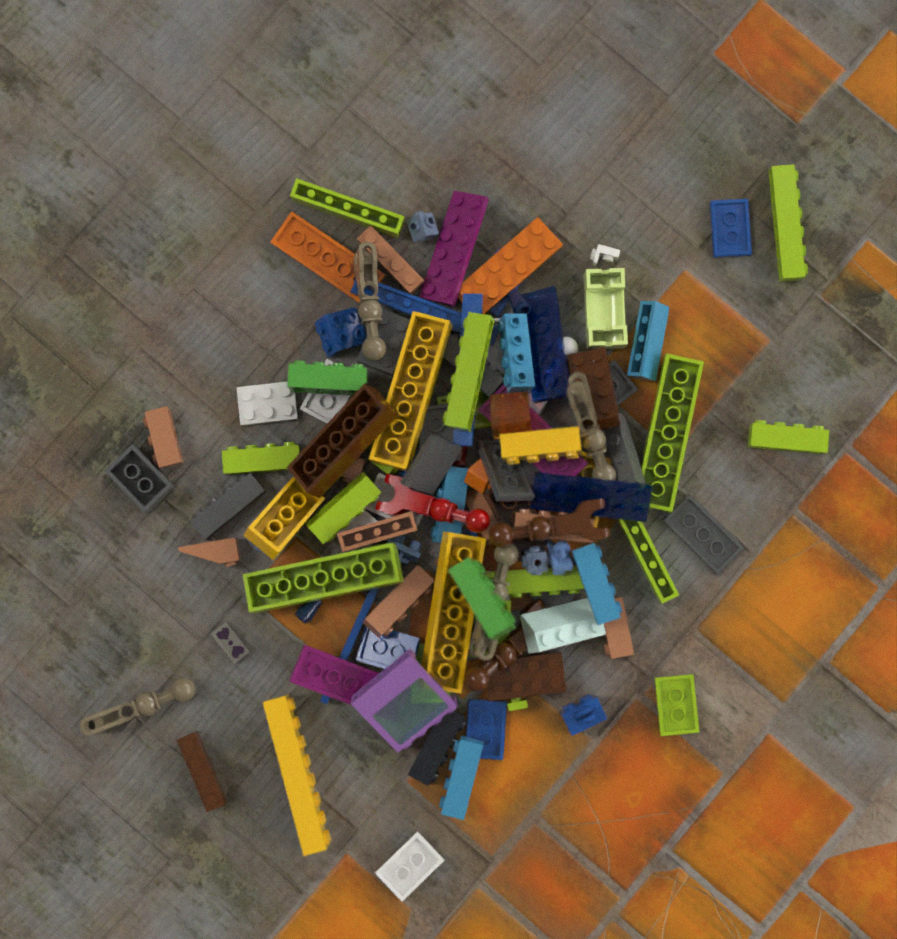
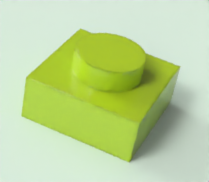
M522 697L511 698V702H507L508 711L528 708L527 700H522Z

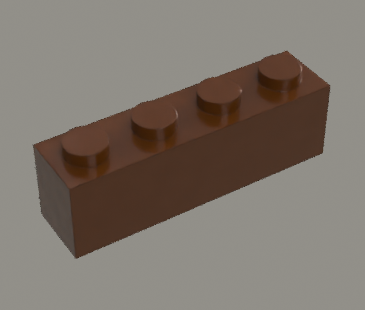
M193 732L176 740L206 812L225 805L228 801L199 732Z

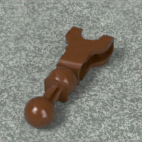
M605 499L585 500L572 513L548 518L538 516L531 521H526L524 526L511 528L505 523L495 524L489 532V539L494 546L505 548L512 543L513 539L529 537L530 541H533V539L544 541L550 536L556 537L579 533L582 537L589 540L609 537L610 530L608 528H595L590 521L593 511L605 507Z
M542 599L534 600L521 611L520 615L542 610L545 608V604ZM521 619L518 627L501 643L497 644L493 657L484 666L473 667L468 670L465 675V683L469 689L475 692L486 689L490 681V675L494 671L505 670L514 663L517 656H520L527 650Z

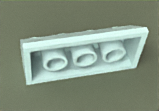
M588 598L520 615L528 653L541 652L606 634L604 624L597 625Z

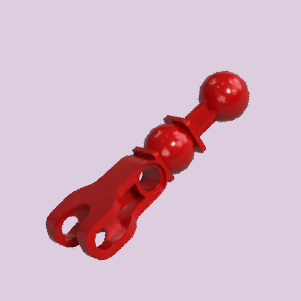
M391 474L385 475L384 482L394 487L395 496L389 502L378 501L375 506L376 510L392 516L402 515L405 512L411 511L432 517L437 522L447 521L453 523L454 520L466 523L467 528L473 533L484 532L490 525V518L485 510L477 508L467 512L457 509L458 505L451 503L450 500L446 498L437 499L416 492L413 488L402 485L400 482L402 477Z

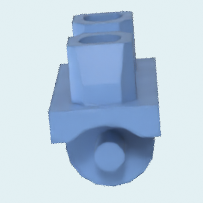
M404 535L394 537L392 540L389 539L387 544L394 543L397 545L400 563L408 565L409 561L418 562L421 555V543L412 540L408 548L402 545L405 540Z
M547 540L546 545L550 555L553 574L564 575L566 570H572L573 565L569 553V544L562 540L557 542Z

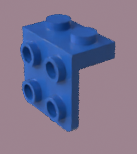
M356 308L326 314L314 322L316 332L320 336L323 350L328 358L335 356L344 349L362 345L367 336L364 327L361 326V319Z

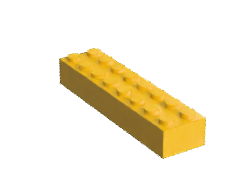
M415 311L412 312L386 399L398 415L374 440L369 460L373 463L402 471H407L412 464L453 325L450 320Z
M443 531L421 666L445 691L462 693L474 612L449 572V569L468 557L473 560L476 559L482 564L486 538ZM419 678L418 686L424 689H432L422 678Z
M289 694L263 702L303 856L327 850L331 841L329 829L325 830V813L320 811L319 808L321 798L319 792H315L314 789L316 779L314 773H310L309 770L311 765L309 754L304 752L306 742L304 735L299 733L301 723L299 717H295L294 709L296 708L294 698H290Z

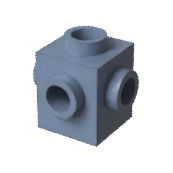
M420 211L414 213L413 218L407 220L413 242L427 241L439 234L432 213Z
M531 546L529 549H523L524 556H521V563L528 573H531V575H541L542 572L548 571L547 565H550V555L543 547Z

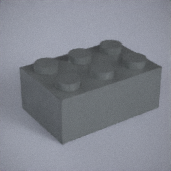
M382 309V321L377 326L378 336L386 345V353L380 360L373 361L364 356L361 348L357 363L393 377L410 319Z
M134 444L126 449L105 470L144 513H149L175 488V485Z

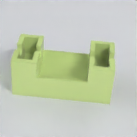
M609 268L608 270L586 269L584 273L587 350L605 347L606 350L625 349L628 345L624 301L625 268Z

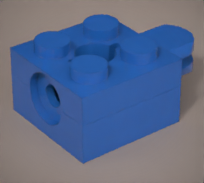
M587 694L579 698V703L574 704L571 702L562 707L563 710L559 713L572 736L607 719L596 696Z

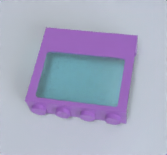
M410 648L353 694L351 705L397 752H400L402 749H407L414 739L422 737L429 727L437 725L444 715L452 713L457 706V697L455 695L451 697L416 661V654Z

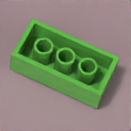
M296 360L294 363H289L287 387L291 392L353 396L364 383L368 385L369 373L367 368H363L364 365L352 364V367H344L343 363H333L332 366H327L324 362H313V365L305 364V361Z
M468 557L449 569V572L490 639L498 640L516 628L514 616L503 607L506 603L501 595L495 594L493 589L496 587L492 580L483 574L485 569L480 561Z

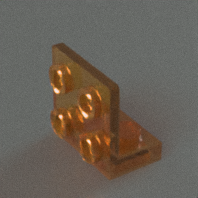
M528 391L490 396L491 426L494 440L500 439V434L532 431Z

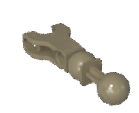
M366 241L359 245L353 257V267L360 299L358 314L362 319L361 326H366L367 339L362 344V352L367 359L376 361L384 357L386 345L378 336L377 325L382 321V307L378 302L379 297L376 296L378 293L376 247L373 243ZM369 248L371 250V254L367 251H362V249ZM364 289L371 290L373 295H366Z
M574 372L569 376L567 395L578 426L582 431L581 443L585 450H587V456H592L595 463V468L592 472L594 483L601 488H608L616 481L617 474L613 466L606 463L604 452H606V437L599 429V424H597V416L587 378L581 372ZM576 378H579V379L582 380V382H581V381H575V382H573V380L576 379ZM586 419H590L591 421H593V423L591 425H585L583 421Z
M512 543L505 548L496 547L494 557L498 565L494 579L490 578L496 587L493 589L495 594L501 595L504 601L508 597L506 585L510 586V583L505 582L509 566L516 563L518 559V550ZM477 618L475 626L471 631L468 653L481 660H489L495 653L498 640L489 638ZM487 647H488V648H489V651H488V653H487L486 655H484L485 652H486V649H487Z
M182 677L175 680L171 688L163 692L156 693L155 690L152 692H142L131 702L120 704L84 718L80 722V730L84 735H92L131 720L136 716H151L157 710L162 709L161 704L174 699L179 702H187L195 695V684L189 678ZM125 706H130L133 709V714L130 717L125 716L123 713ZM90 721L95 723L94 729L89 727Z

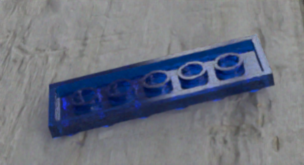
M551 286L521 294L531 304V311L527 315L535 381V387L531 390L532 402L536 404L568 396L569 374L557 288Z
M535 472L533 493L535 496L531 500L530 509L572 513L582 501L605 499V507L593 511L591 516L646 522L652 495V485Z

